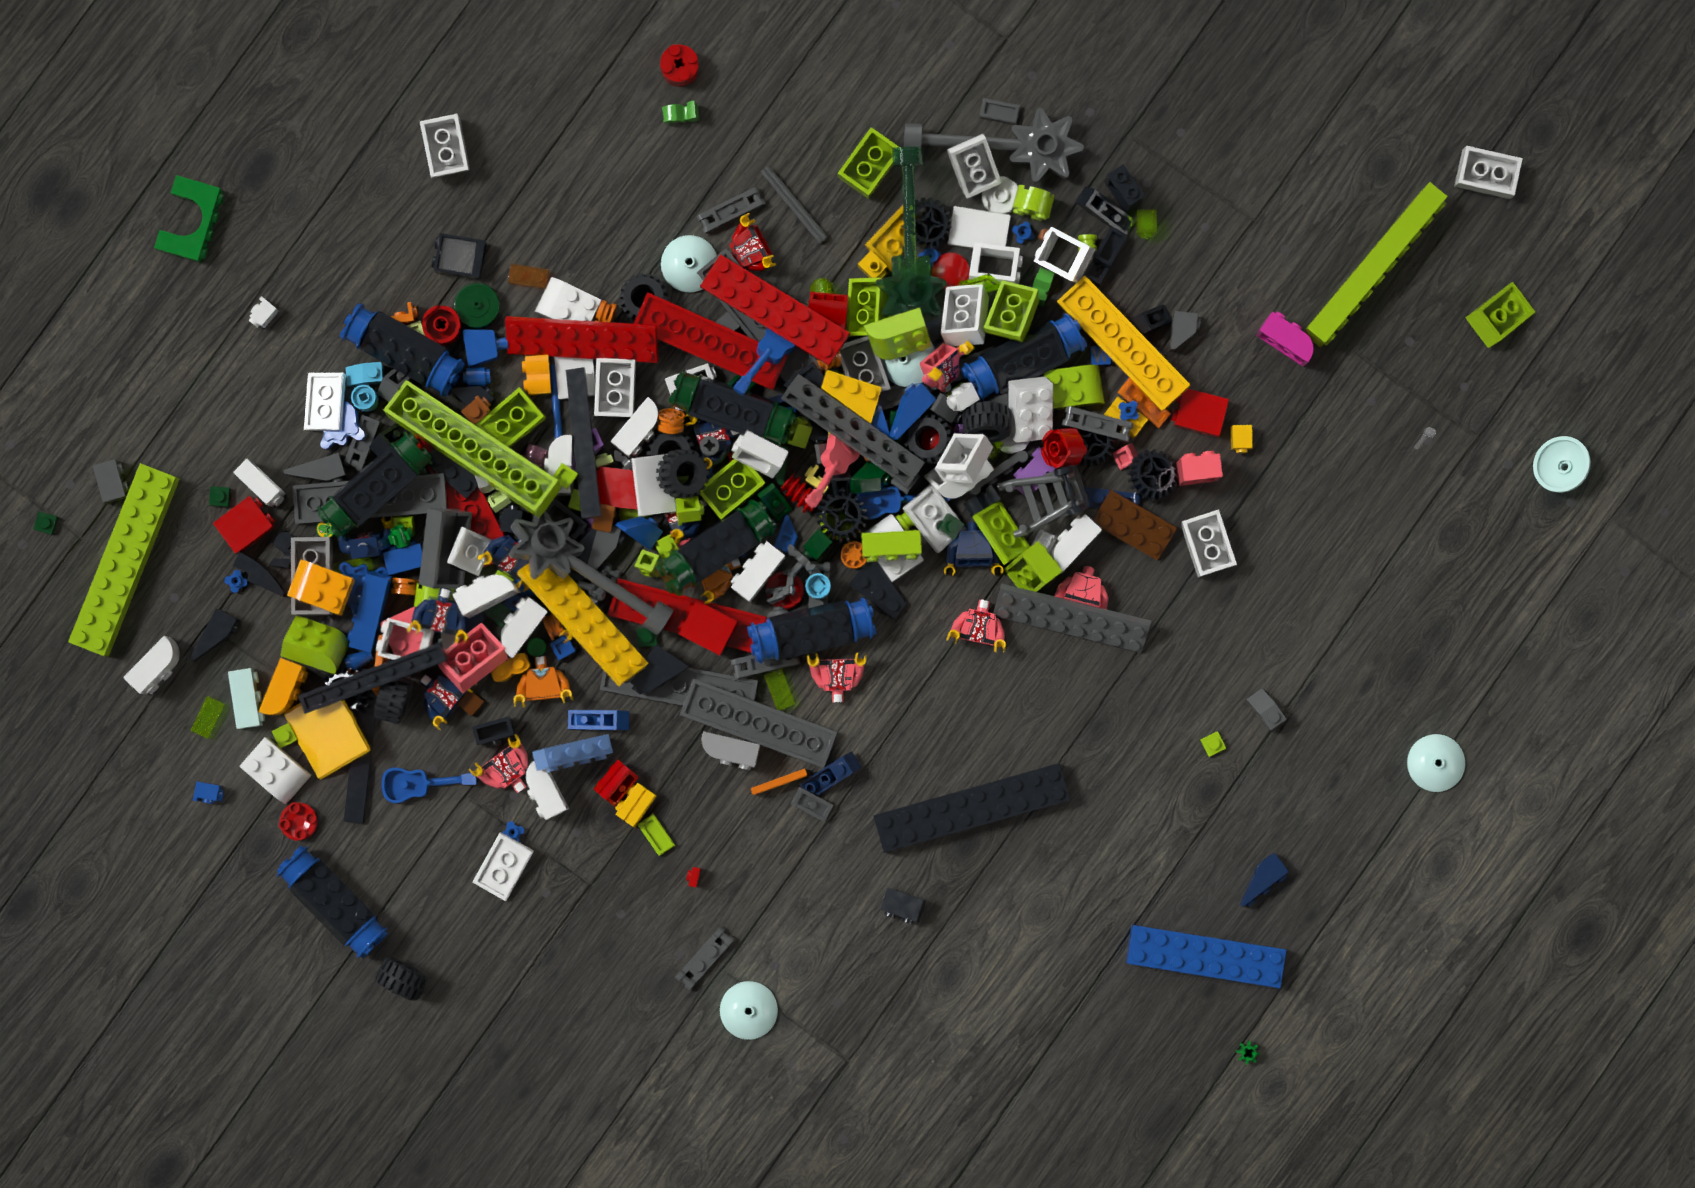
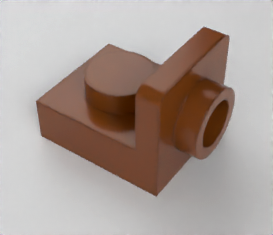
M477 395L475 400L461 412L472 424L476 425L491 412L489 409L491 404L485 397L480 399Z

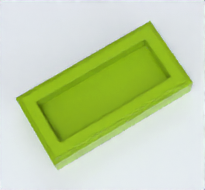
M654 814L637 824L659 856L675 846Z

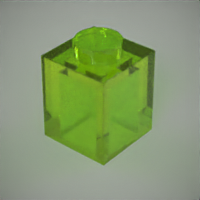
M1137 210L1136 236H1141L1143 239L1152 238V235L1157 233L1156 210Z

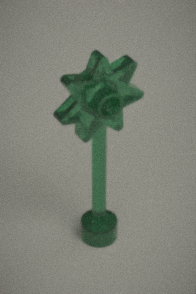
M896 147L892 149L893 167H902L905 258L902 255L893 256L891 258L892 277L877 279L875 282L876 286L889 296L882 314L890 316L920 308L922 314L931 317L940 316L942 311L934 295L943 289L947 282L945 279L930 276L929 256L925 255L917 258L914 167L924 165L923 147Z

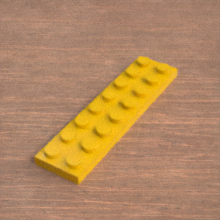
M1086 276L1082 277L1057 301L1064 311L1073 320L1078 321L1080 327L1133 380L1139 389L1162 412L1190 387V384Z
M529 563L518 570L517 575L619 687L648 665L643 656L569 575L563 579L547 568L537 579H532Z

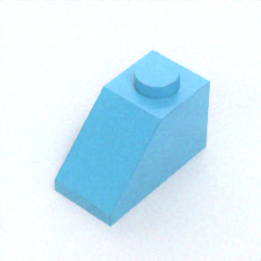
M382 362L362 363L346 367L347 387L381 384L385 376L384 364Z

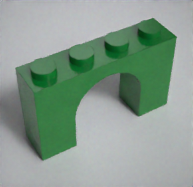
M176 175L171 194L174 197L198 204L202 211V222L194 233L186 236L159 230L154 248L163 253L202 263V259L205 260L208 253L207 243L213 237V223H216L219 217L218 207L222 205L224 200L223 190L216 186Z

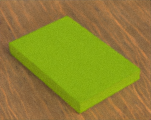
M1000 501L973 516V519L1004 565L1030 547L1023 536L1015 538L1013 531L1019 529Z

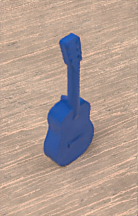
M766 328L764 338L759 342L756 350L760 358L745 376L743 375L734 385V390L744 395L752 382L751 380L765 362L777 365L785 355L793 352L797 346Z
M889 486L883 487L880 491L856 493V496L860 497L857 503L861 501L865 503L861 509L867 508V512L862 515L868 516V520H874L884 514L898 513L901 503H909L918 494L900 496L897 487ZM942 496L946 502L950 501V498Z
M396 767L384 772L381 787L387 801L402 803L412 797L426 796L429 786L451 784L476 785L477 776L467 773L461 776L428 779L427 773L424 770L408 771Z

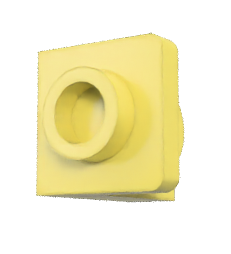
M815 465L814 468L810 466L805 473L807 477L805 482L817 489L823 479L820 476L814 477L819 470L818 465ZM828 486L824 490L823 494H825L826 491L829 489Z

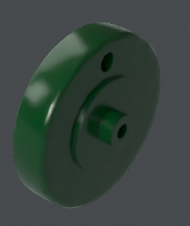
M471 283L461 288L454 300V311L458 314L461 323L466 327L483 329L490 326L497 319L500 312V301L498 295L490 286L483 283Z

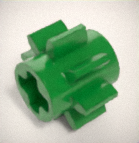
M401 524L390 529L391 535L388 536L390 544L396 545L397 548H402L411 543L410 540L413 534L410 528L407 529V527Z
M1249 1040L1247 1045L1239 1043L1241 1046L1240 1050H1235V1052L1240 1053L1238 1060L1245 1059L1246 1065L1249 1064L1250 1060L1256 1063L1255 1056L1260 1055L1255 1050L1258 1045L1250 1046L1251 1042ZM1246 1048L1252 1049L1250 1057L1244 1056Z

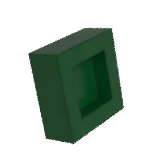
M210 486L209 506L229 507L231 488Z
M38 511L33 530L53 535L58 516Z
M947 513L937 530L951 540H955L964 523L950 513Z
M636 628L638 648L657 645V635L646 628Z

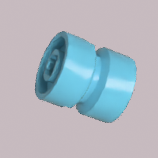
M359 385L352 391V403L359 410L371 412L377 408L379 396L373 388L368 385Z
M817 573L807 579L806 591L813 599H824L830 593V581L825 575Z

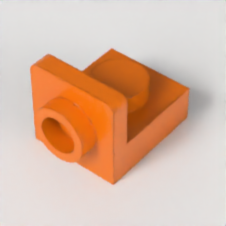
M407 302L408 314L402 311L394 313L395 316L390 317L404 325H409L416 322L415 318H418V310L416 306L413 307L412 302Z

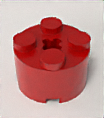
M673 44L661 56V72L664 79L670 85L683 87L696 79L699 72V63L696 53L690 47ZM683 63V67L680 66L679 69L676 67V64Z
M448 306L431 307L424 314L422 329L425 336L442 346H448L456 342L463 330L458 314ZM440 322L445 323L446 327L444 329L440 328Z
M1076 428L1050 430L1042 438L1044 448H1041V454L1045 463L1050 467L1076 466L1087 452L1083 439Z

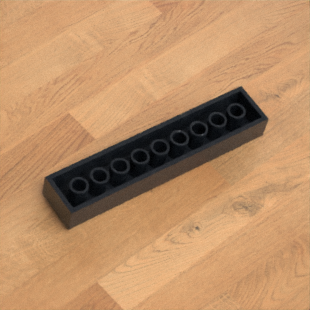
M1057 763L873 815L882 849L885 853L1069 801L1070 799L1060 764Z

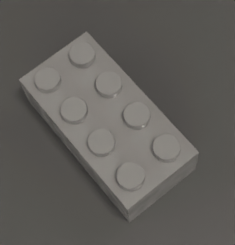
M291 538V583L301 559L333 571L332 538ZM291 597V615H333V612Z

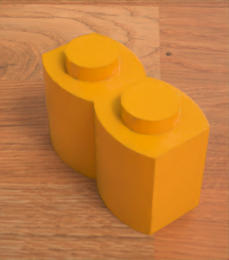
M548 355L525 356V361H522L523 373L526 372L527 380H523L524 392L528 391L529 396L552 394Z
M519 653L503 662L491 671L494 681L504 682L513 677L514 674L519 675L527 672L532 666L527 654Z

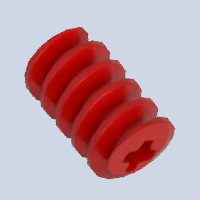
M794 473L783 484L780 491L788 490L786 497L793 496V503L799 501L798 508L805 506L802 511L804 514L809 511L812 512L816 507L811 508L805 501L812 487L805 489L807 483L803 482L800 484L801 477L799 476L794 479Z

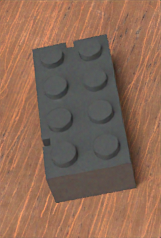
M428 508L419 578L420 585L430 588H459L464 585L465 571L450 568L452 564L447 563V560L461 528L464 527L470 530L472 512L460 509Z

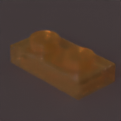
M511 264L508 284L546 289L549 269Z

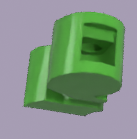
M695 101L687 102V106L672 104L662 107L663 122L665 124L699 121L698 104Z
M1040 267L1032 288L1039 291L1038 305L1040 306L1045 304L1046 293L1049 291L1055 273Z

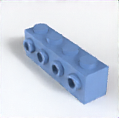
M609 734L541 749L532 753L536 770L546 769L547 772L558 770V766L563 765V769L575 766L574 762L578 761L579 765L590 763L592 758H595V761L607 759L606 755L613 753Z

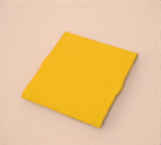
M345 700L307 714L304 713L302 705L299 703L284 713L298 740V744L320 780L370 751V746Z

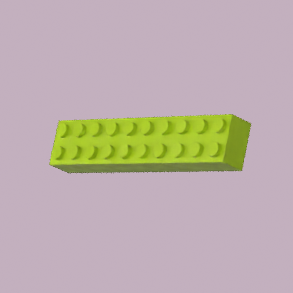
M1431 182L1423 188L1304 330V333L1310 337L1311 341L1321 347L1323 344L1327 346L1336 336L1335 330L1340 331L1349 321L1346 317L1348 315L1351 317L1360 308L1359 302H1364L1373 292L1371 287L1374 286L1376 288L1385 278L1383 273H1388L1398 262L1395 259L1397 257L1400 259L1410 248L1407 244H1412L1422 233L1420 229L1424 230L1434 219L1433 213L1437 215L1447 204L1444 202L1448 197Z
M405 380L383 410L388 418L409 432H412L415 436L538 518L542 516L562 489L557 479L407 380Z
M141 463L139 464L69 638V643L109 657L179 483V478Z

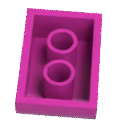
M1272 311L1255 336L1304 367L1313 354V343L1310 337L1301 331V326L1294 322L1292 324L1285 320L1286 317L1283 314Z

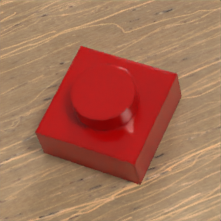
M693 867L692 870H688L686 881H689L688 886L697 887L701 868Z

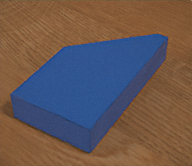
M788 515L784 518L773 546L789 554L788 546L790 544L795 546L798 538Z

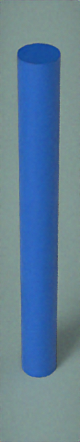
M555 364L549 365L556 439L562 436V424Z

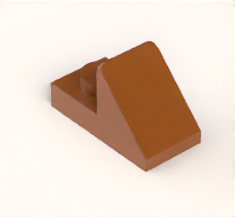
M600 504L602 517L593 518L592 528L611 532L613 522L616 519L615 507Z

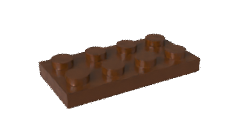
M1110 489L1092 519L1101 529L1157 561L1177 529L1175 525Z

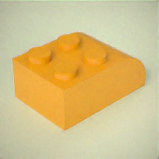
M301 559L287 596L342 616L355 579Z
M280 658L259 712L268 715H281L292 707L294 700L297 701L299 699L298 696L301 694L299 688L302 682L305 683L309 672H306L307 667Z

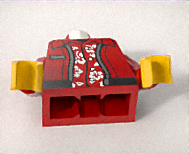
M750 213L741 216L740 224L732 236V242L729 244L732 250L731 255L742 268H747L750 271H764L769 267L776 266V263L771 262L774 255L758 225H751L755 223V220L750 221L748 218Z

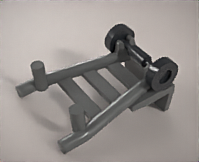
M1074 465L1044 474L1043 476L1011 479L997 484L999 491L1006 489L1007 492L1014 491L1017 486L1023 487L1034 523L1020 525L1019 530L1013 531L1015 538L1028 535L1056 518L1086 510L1090 504L1078 467ZM1063 481H1065V484H1066V485H1064V487H1065L1067 496H1068V498L1071 499V501H1069V502H1068V500H1067V497H1066V494H1065V491H1064V488H1063V485H1062V482H1063ZM1046 483H1053L1061 507L1056 510L1054 509ZM1038 484L1047 511V515L1041 517L1031 485Z

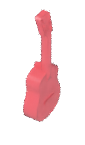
M831 433L828 436L826 450L821 455V462L825 467L826 474L817 489H814L805 499L811 508L818 505L833 475L845 473L848 466L860 456L857 451Z

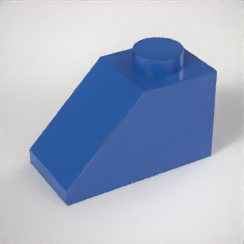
M642 516L617 522L616 524L618 528L649 550L663 533L658 528L659 523L652 518L647 520Z

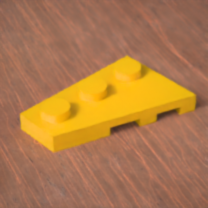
M903 204L865 244L870 251L887 265V269L890 272H893L895 263L903 251L906 240L910 236H904L903 233L907 229L901 228V225H906V221L901 220L902 217H907L903 213L904 210H909L906 204Z
M826 370L821 389L871 424L882 387Z

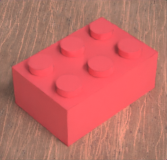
M1214 451L1203 452L1201 456H1195V453L1184 454L1176 463V468H1178V486L1216 482L1223 477L1220 453L1215 454Z
M414 606L390 619L411 624L416 607ZM393 625L389 644L394 655L402 657L418 651L424 633L419 632L415 635L416 630L411 629L408 632L405 627Z
M480 623L467 633L465 644L462 637L458 640V644L455 642L445 650L448 660L439 663L438 666L454 685L464 693L505 662L508 656L505 652L506 648Z

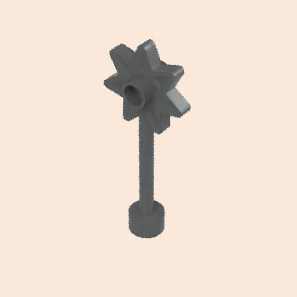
M1042 108L1036 110L1032 127L1012 126L1011 132L1016 139L985 137L990 149L1015 151L1010 156L1009 161L1011 164H1030L1031 179L1034 184H1037L1048 170L1063 179H1067L1069 169L1066 158L1082 153L1084 149L1083 144L1067 137L1072 124V117L1067 116L1051 123ZM905 123L903 153L921 154V145L953 147L976 136L922 133V124Z
M545 510L540 518L534 515L533 522L516 519L513 522L511 529L520 542L511 549L509 556L515 559L529 560L532 579H537L547 568L564 579L570 573L571 568L645 616L646 620L642 625L655 635L660 633L674 610L660 600L654 607L650 606L578 559L577 557L584 551V546L568 537L573 524L571 518L553 522Z

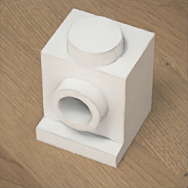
M261 296L259 300L262 302L260 305L257 303L252 308L251 318L249 319L257 328L260 325L265 328L279 312Z
M971 382L962 383L960 387L951 391L952 394L947 397V404L953 411H962L980 400Z

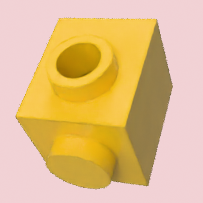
M872 251L858 263V268L869 278H884L887 274V265Z

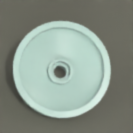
M691 235L679 237L673 240L663 252L661 259L663 276L673 288L686 293L701 291L703 289L700 288L703 280L697 272L714 259L717 254L711 244L700 237ZM687 259L693 261L691 265H687L685 262Z
M931 343L932 347L924 351L908 354L904 362L901 360V357L891 360L881 359L886 377L894 384L908 387L912 383H923L922 377L924 374L919 363L935 350L933 344Z
M1560 436L1550 439L1540 447L1535 455L1533 463L1534 475L1537 481L1549 491L1556 493L1571 491L1580 486L1586 479L1590 470V455L1586 447L1575 438ZM1568 465V469L1563 471L1564 466Z
M1432 734L1422 737L1411 747L1407 758V768L1410 777L1419 787L1431 792H1441L1452 788L1459 782L1465 769V757L1462 749L1453 739L1445 735ZM1437 759L1441 760L1442 763L1439 767L1435 765Z
M745 981L732 986L725 993L721 1001L720 1016L722 1023L731 1034L741 1039L750 1040L762 1037L771 1030L777 1019L778 1006L774 995L766 986L757 982ZM746 1008L752 1009V1013L750 1015H747L745 1013Z

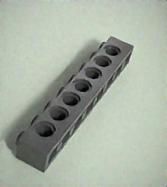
M799 374L781 398L906 487L909 486L925 463Z

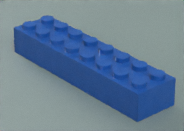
M1131 924L1125 963L1280 988L1286 950Z

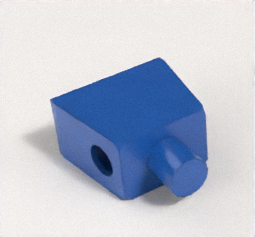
M463 330L467 362L470 368L498 360V350L509 348L506 337L497 339L494 330Z

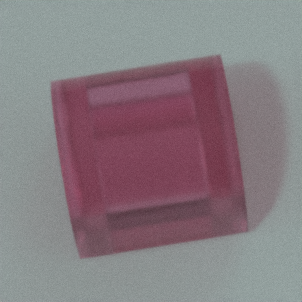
M528 444L524 458L537 467H541L547 450Z

